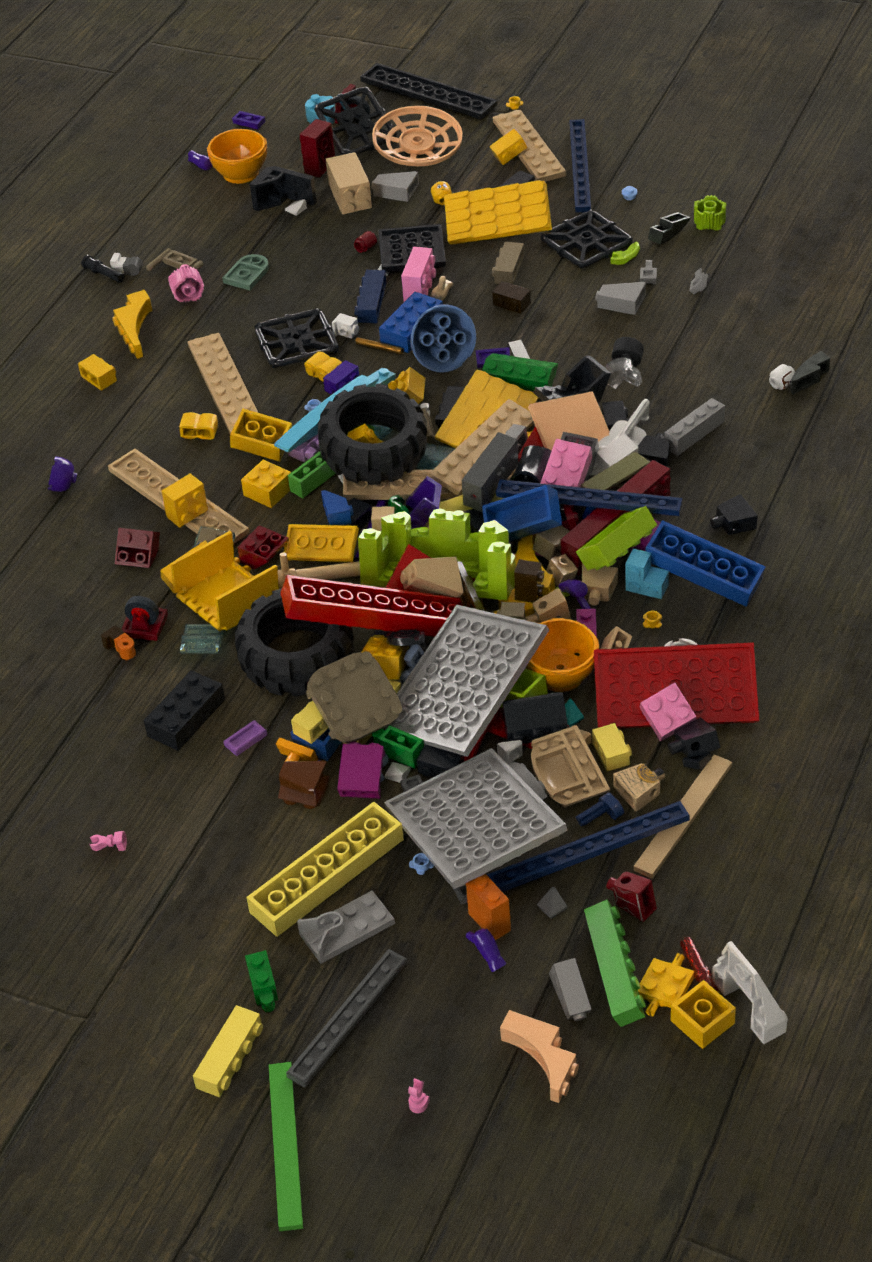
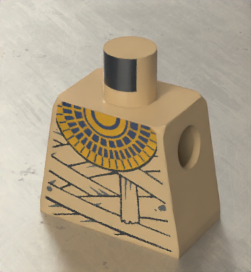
M639 764L614 773L613 787L637 812L659 796L660 781L665 779V773L661 768L651 772L645 764Z

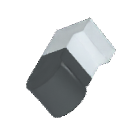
M114 253L110 260L111 269L124 275L134 276L140 272L143 261L139 257H121L120 253Z

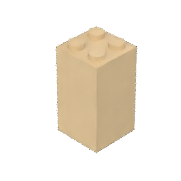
M356 153L326 158L328 184L341 213L347 214L372 208L370 183Z

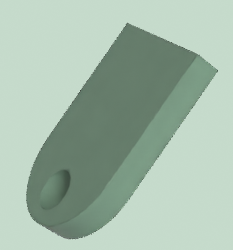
M258 254L242 257L222 277L223 283L251 290L268 272V260Z

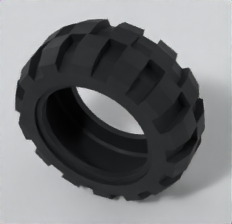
M366 384L354 386L353 390L349 392L343 390L335 395L333 402L329 401L322 411L318 422L319 450L327 465L337 475L344 474L346 480L355 483L367 481L368 485H378L384 480L393 482L401 479L404 472L410 473L425 454L427 446V421L424 417V412L414 398L410 399L406 392L398 388L391 390L388 385L376 384V387H366ZM363 424L382 425L399 433L388 441L373 444L358 442L346 435Z
M282 589L272 591L271 596H261L251 605V610L246 609L240 618L235 632L238 660L241 669L258 687L263 688L266 686L270 693L281 696L284 692L292 693V696L306 695L308 681L314 672L354 653L353 628L345 625L286 618L280 593ZM307 630L323 636L314 646L297 652H281L267 647V644L272 639L289 631Z

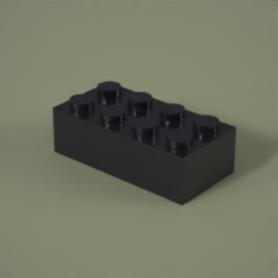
M191 670L144 719L147 737L179 751L225 701L223 685Z

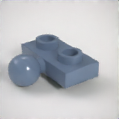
M417 644L412 645L405 653L404 661L409 669L401 673L400 681L403 684L424 654L422 648Z

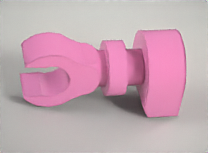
M124 831L115 832L114 836L111 834L107 835V837L100 835L90 837L93 844L89 845L93 851H99L107 846L113 847L114 844H116L119 851L126 850L127 838Z
M414 1078L413 1087L409 1086L408 1089L410 1094L408 1100L409 1108L414 1113H422L426 1110L430 1099L429 1096L423 1093L424 1082Z

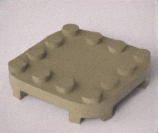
M367 651L353 653L318 669L310 677L307 684L306 695L308 699L312 698L330 729L328 734L332 739L336 738L347 744L356 742L386 726L388 727L402 712L398 695L379 663Z

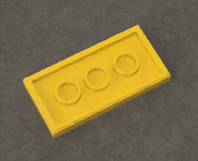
M289 524L286 536L289 538V541L285 544L283 553H287L288 560L353 562L359 528L357 526Z

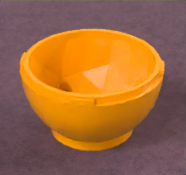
M228 130L215 136L210 141L207 147V154L212 166L223 175L226 181L236 184L247 183L258 176L259 170L266 160L267 141L260 133L253 130Z
M552 618L539 623L547 625L549 632L525 668L545 675L548 690L566 692L578 687L594 668V650L599 649L598 639L588 627L574 620Z

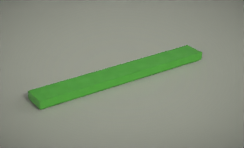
M291 1062L269 1064L279 1231L303 1229L293 1081L286 1077V1072L292 1066Z

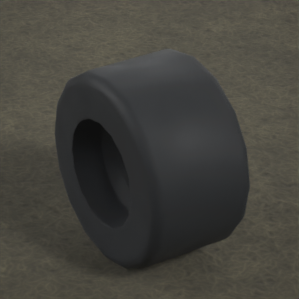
M631 337L618 338L614 343L611 355L612 360L619 365L638 366L641 363L644 351L643 344Z

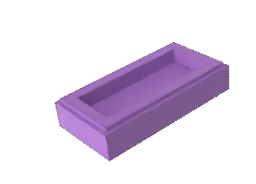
M254 720L224 740V746L234 755L238 756L267 736V730Z

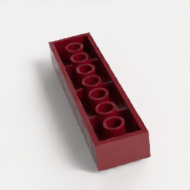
M652 460L617 491L669 497L671 494L670 468ZM596 508L560 539L561 555L566 554L578 569L576 575L582 574L583 564L576 551L617 518L629 511Z

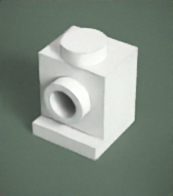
M340 313L332 322L334 336L341 335L352 339L359 332L357 318Z

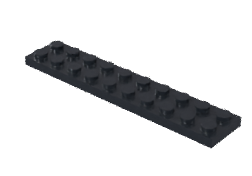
M376 63L360 76L361 82L481 120L498 105L496 99L380 63Z

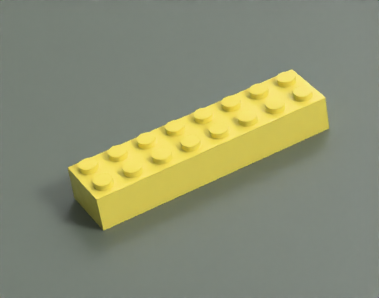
M372 802L247 896L250 914L278 937L295 924L298 919L303 918L403 841L402 824L378 804Z

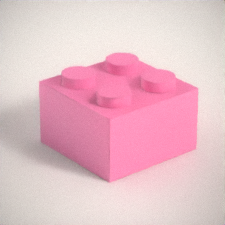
M676 683L671 684L640 703L642 713L660 742L673 735L675 730L696 720L695 713Z

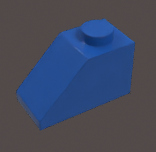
M326 490L321 491L322 502L329 525L351 524V516L354 515L352 505H348L346 498Z

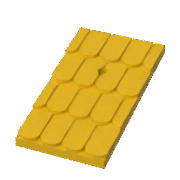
M537 180L523 184L515 183L496 188H484L470 192L467 190L444 195L447 239L450 245L552 230L548 191L545 181Z
M476 370L438 430L435 440L457 448L508 399L529 411V404L537 403L539 398L531 391L523 390L519 386L509 384L501 378L493 377L481 370Z

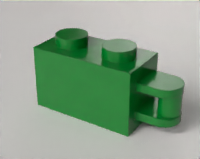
M390 725L386 730L380 729L372 733L373 743L383 746L388 758L414 769L417 767V758L424 747L423 739Z
M265 950L245 955L257 1006L262 1005L263 1011L272 1012L275 1009L274 1001L278 1000L267 952Z

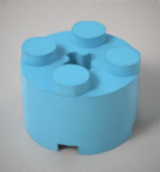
M318 94L312 95L305 103L307 122L311 124L315 119H319L314 111L315 105L333 97L319 96ZM335 104L327 106L325 109L335 112ZM324 115L331 124L335 122V119Z

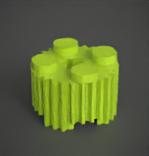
M707 195L704 200L695 201L694 222L696 228L699 230L706 228L708 230H720L726 221V203L721 202L715 195Z

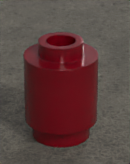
M366 231L355 240L354 247L360 253L366 252L377 244V237L373 232Z

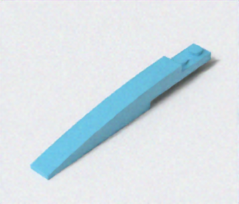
M381 368L368 377L360 375L310 411L277 440L274 446L289 453L318 434L320 415L328 402H333L335 395L343 390L349 392L353 390L354 386L366 384V387H376V384L387 385L392 380H395L396 373L386 368Z

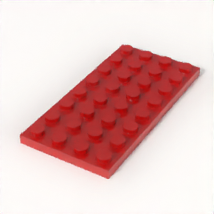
M754 642L594 650L598 728L613 723L616 724L617 728L651 727L640 709V703L673 683H676L695 713L696 719L701 717L708 724L759 722Z

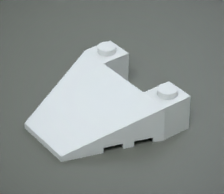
M728 942L722 951V956L717 959L718 963L712 968V981L724 996L739 988L752 1002L750 1028L760 1041L765 1044L786 1033L788 1018L785 1012L778 1006L757 971L733 942Z

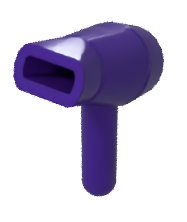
M193 150L188 152L189 162L203 170H210L212 168L209 157L198 154Z
M567 579L559 584L558 587L561 592L576 597L582 609H591L584 597L588 592V587L584 582Z
M487 928L480 929L475 933L471 931L466 933V938L475 944L483 958L488 962L491 972L507 964L500 955L493 935Z

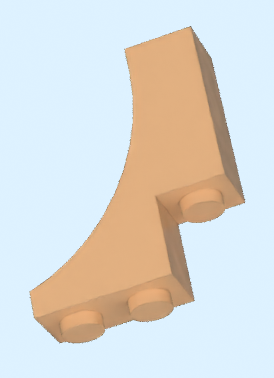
M509 1010L500 1027L501 1041L523 1049L537 1060L549 1080L550 1100L559 1103L562 1096H566L569 1091L571 1077H575L578 1072L579 1064H576V1054L560 1049L562 1037H560L559 1027Z

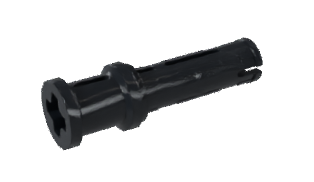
M86 255L82 259L81 265L84 269H91L93 273H100L118 283L123 282L119 277L124 279V274L103 265L101 260H95L90 255Z

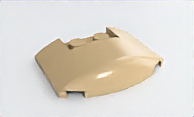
M577 725L532 740L531 762L538 781L540 780L544 784L547 794L562 806L567 807L610 791V787Z

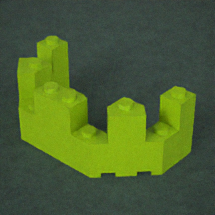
M436 509L433 510L429 517V529L427 527L411 529V516L403 511L381 517L382 531H376L371 528L364 529L358 537L361 585L385 587L406 546L410 544L431 558L457 557V561L463 563L467 574L472 578H476L473 587L479 598L507 601L515 586L516 556L511 553L508 530L495 520L483 523L479 532L470 533V513Z

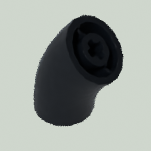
M530 445L524 447L519 464L510 480L541 483L552 451L541 446Z

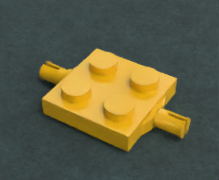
M677 953L672 963L653 958L643 976L638 993L643 999L650 1002L645 1011L649 1016L650 1014L654 1016L659 1006L671 1008V1005L688 991L695 977V972L681 967L685 959L683 954Z

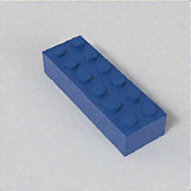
M663 520L645 549L646 552L651 553V564L668 570L677 576L746 607L761 583L766 567Z

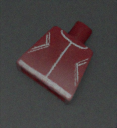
M624 872L618 879L611 877L608 880L606 887L613 891L616 905L640 921L645 922L657 909L652 880L630 872Z

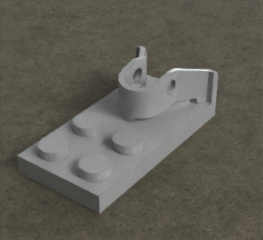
M370 891L333 912L321 914L317 918L303 920L300 918L297 924L299 935L322 964L394 925L395 920L376 894Z

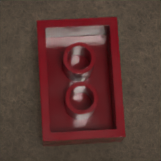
M315 119L300 133L299 138L301 141L304 173L321 177L327 171L326 158L335 157L332 124Z

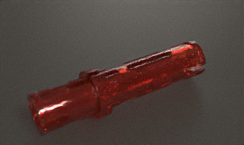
M684 938L686 945L681 940L680 946L695 972V980L699 983L704 980L718 992V987L711 977L712 972L706 967L693 938Z

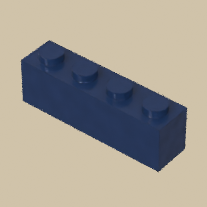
M366 270L365 276H362V286L359 288L360 296H357V306H355L354 310L358 323H378L386 288L385 270Z

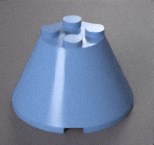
M437 305L426 310L415 322L411 333V347L414 356L420 364L435 372H449L462 366V363L468 357L470 358L476 344V330L472 319L462 309L453 305Z

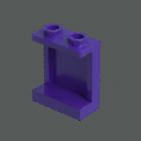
M426 476L406 500V504L413 508V511L409 514L411 516V529L423 527L429 521L433 510L439 509L442 485L429 476Z

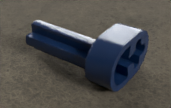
M608 792L599 798L597 804L576 816V820L580 826H584L605 812L612 819L616 820L624 815V809L620 802Z

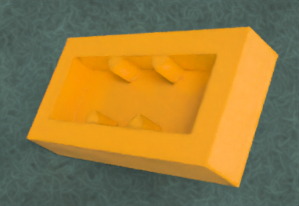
M280 737L276 742L280 753L288 756L285 761L318 760L313 749Z

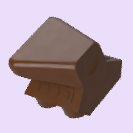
M285 761L279 773L280 790L278 799H283V802L287 805L302 803L303 807L307 809L319 807L329 785L330 776L323 774L327 761Z

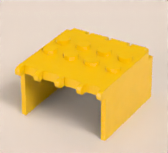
M228 531L171 563L173 592L177 593L176 597L195 613H198L200 617L210 623L218 631L225 629L227 631L238 625L245 610H251V605L261 596H271L272 591L279 589L278 568L276 565H273L255 576L250 573L251 567L248 565L242 567L239 565L240 559L238 557L234 558L233 535L231 531Z

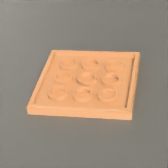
M593 391L533 403L528 406L544 448L551 451L555 440H561L563 432L597 438L598 442L602 438L609 436V429Z

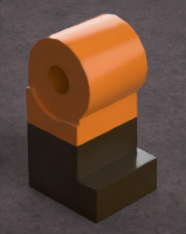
M115 625L101 634L103 647L107 650L110 648L115 649L124 660L132 659L136 655L133 639Z

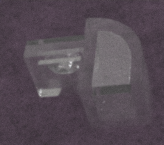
M617 358L605 366L611 372L607 384L615 389L624 380L637 387L642 383L641 373L637 368L632 367L630 359Z

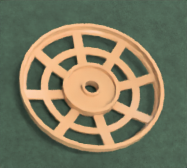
M407 106L392 110L382 116L373 128L372 140L375 149L386 159L400 165L419 167L434 165L453 156L461 146L463 133L459 122L453 116L440 109L427 106ZM407 114H421L420 121L402 123L398 117ZM427 115L439 117L448 123L440 127L434 123L427 122ZM390 120H393L397 125L387 135L379 132L382 126ZM419 125V127H415V128H410V129H407V128H406V127H408V126ZM425 126L433 128L437 131L432 133L430 130L425 129ZM453 127L457 133L458 141L449 142L445 131ZM398 130L402 131L399 138L393 137L394 133ZM442 135L444 142L435 143V138ZM377 136L386 140L388 150L383 151L378 146ZM391 141L399 143L400 148L393 149ZM455 146L448 154L440 157L447 147ZM434 147H443L436 154L431 152ZM406 152L411 155L410 158H408L398 153ZM423 154L429 156L426 158H416L417 155Z

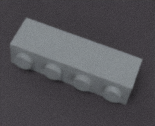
M711 398L665 431L664 438L670 440V452L677 456L722 424L725 420V405Z

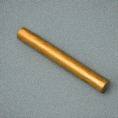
M359 337L355 341L359 345L398 354L403 353L402 347Z

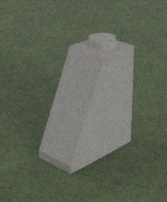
M418 172L379 174L371 184L374 196L408 202L419 186Z
M646 282L602 285L595 297L598 308L635 315L646 296Z
M575 958L553 964L549 975L567 1020L574 1018V1021H579L587 1018L586 1014H589L591 1011V1006Z

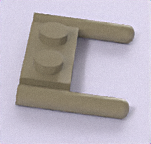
M167 248L150 262L146 269L151 271L163 261L165 264L180 269L181 265L187 264L198 271L204 266V263Z

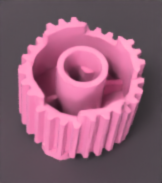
M187 264L181 265L180 269L177 268L168 277L170 288L177 301H197V299H200L199 297H202L204 283L199 272L194 267H189Z

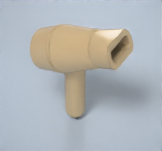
M441 276L439 284L432 290L430 297L443 301L449 290L453 287V283L447 280L446 277Z

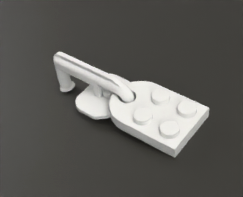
M644 399L628 422L624 420L617 421L609 431V436L602 438L598 442L599 449L607 446L615 437H620L624 433L638 446L646 436V432L636 425L640 420L646 421L649 419V400ZM595 462L591 478L604 471L597 462Z

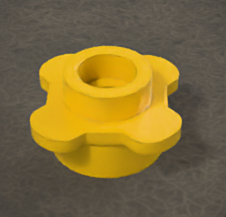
M517 96L510 97L509 103H506V107H510L513 110L519 109V106L523 105V101H520V98Z
M648 611L643 615V619H645L643 627L660 628L662 626L660 622L662 615L657 611Z

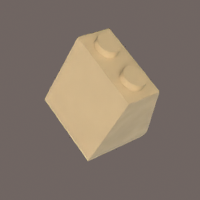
M457 557L414 559L400 575L405 591L459 597L464 593Z

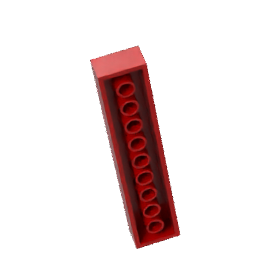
M292 575L286 576L280 592L286 618L393 632L416 629L420 631V634L423 631L425 636L433 637L437 635L455 606H463L458 597Z

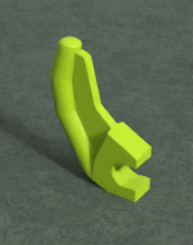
M634 242L623 252H613L611 264H626L635 258L640 251L639 243Z

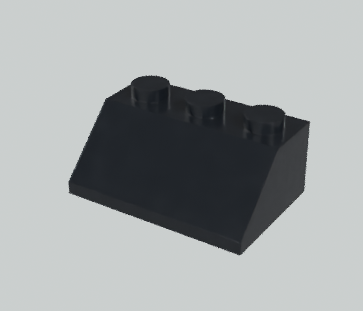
M562 692L503 701L504 729L507 742L521 740L522 744L531 743L534 739L568 728Z

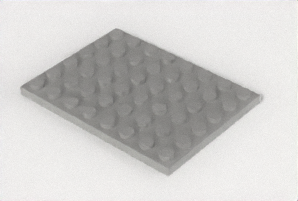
M456 605L398 691L397 695L402 706V712L390 726L423 739L426 745L468 757L549 632V628L547 625Z
M492 748L384 802L389 813L402 824L405 832L453 889L465 885L467 882L568 831L566 824Z

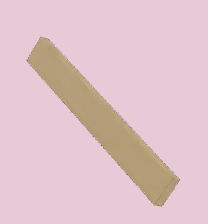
M715 754L712 756V759L706 764L681 799V803L690 815V820L658 832L635 863V872L653 879L731 769V761Z

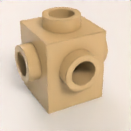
M566 554L551 558L546 569L547 573L553 574L554 583L557 586L567 579L574 580L578 571Z

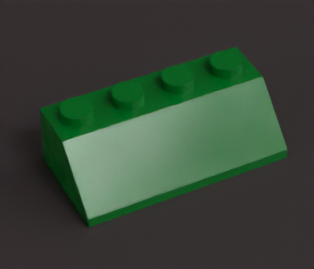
M492 353L485 359L482 371L493 377L501 378L509 384L517 385L523 390L534 391L535 387H552L558 363Z

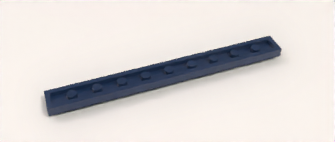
M577 119L569 120L575 212L584 213L591 210L585 120Z
M500 479L496 489V497L507 498L546 484ZM547 484L557 490L559 504L632 511L646 506L650 513L679 516L682 507V498Z
M678 801L487 875L504 892L690 820V815L681 801Z

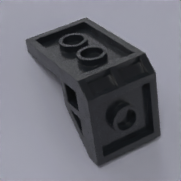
M271 166L266 167L250 183L253 210L256 211L282 205L287 199L295 201L304 199L306 204L313 206L317 203L314 176Z
M585 356L565 375L562 386L535 387L534 394L542 401H548L593 391L599 404L611 372L593 357Z

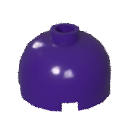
M55 456V464L52 466L48 490L55 492L66 491L72 483L76 482L77 473H74V466L68 459Z

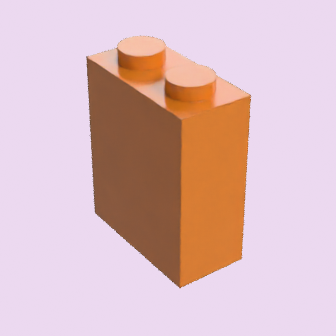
M486 874L467 882L469 915L482 929L487 928L495 940L510 932L509 899Z

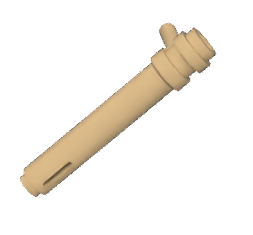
M280 553L281 570H278L279 589L283 587L287 575L323 580L360 576L359 561L295 570V568H289L287 553Z

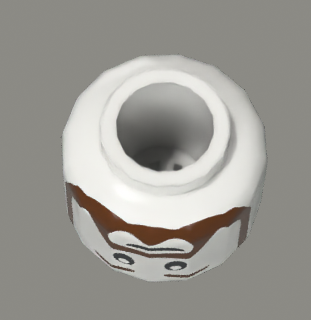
M785 364L779 365L770 373V384L775 389H786L791 385V379L795 374V370Z

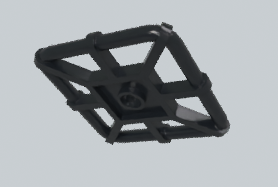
M368 87L357 88L344 94L340 93L334 98L315 105L314 108L319 120L328 122L324 117L325 115L336 119L340 126L332 128L333 142L342 155L354 152L358 155L375 149L373 142L367 136V134L373 132L374 124L371 120L384 116L386 111L380 106ZM362 94L359 105L350 108L345 100ZM366 95L375 107L376 112L367 114L363 108ZM339 102L344 111L336 113L325 109V107ZM390 121L385 124L389 131L394 128ZM382 128L379 130V132L386 135L389 133V131ZM344 131L348 138L345 149L336 136V133ZM361 137L365 145L349 151L352 140ZM383 138L377 140L378 146L386 143V140Z
M593 210L584 212L570 220L566 219L562 224L541 234V240L554 249L559 256L565 257L580 268L587 267L603 258H609L613 252L619 251L633 242V238L617 227L616 223L607 220ZM588 218L587 223L579 227L575 225L576 223ZM595 218L603 225L596 227L592 224V219ZM564 229H566V230H567V229L571 230V231H569V232H567V233H561V232H560V231H562V230H564ZM607 231H613V232H615L617 235H609V234H606L605 232H607ZM552 240H566L568 243L559 246ZM606 242L619 243L609 249L603 245ZM575 247L581 251L580 260L567 251ZM594 248L601 252L585 260L586 252Z
M319 308L292 315L285 314L284 317L261 323L258 322L254 326L255 333L260 342V349L264 352L268 363L273 368L302 361L306 362L317 352L330 355L337 353L339 350L332 326L329 325L325 314ZM310 317L305 324L294 326L292 321ZM320 319L323 329L311 331V327ZM283 323L288 325V328L282 330L269 328L270 326ZM263 334L277 337L278 340L268 342ZM328 336L331 345L316 341L315 339ZM282 347L283 350L279 355L273 358L270 350ZM313 348L319 349L318 351H314V352H310V353H306V352H305V350H309V349H313ZM300 352L298 356L286 358L289 354Z

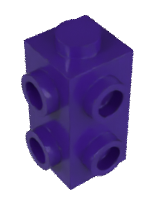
M346 360L323 378L325 391L329 394H334L343 386L359 377L358 366Z

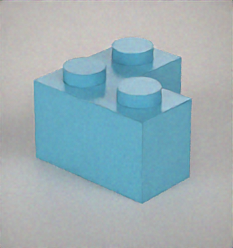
M633 548L625 563L626 591L662 599L669 585V571L652 567L651 553Z

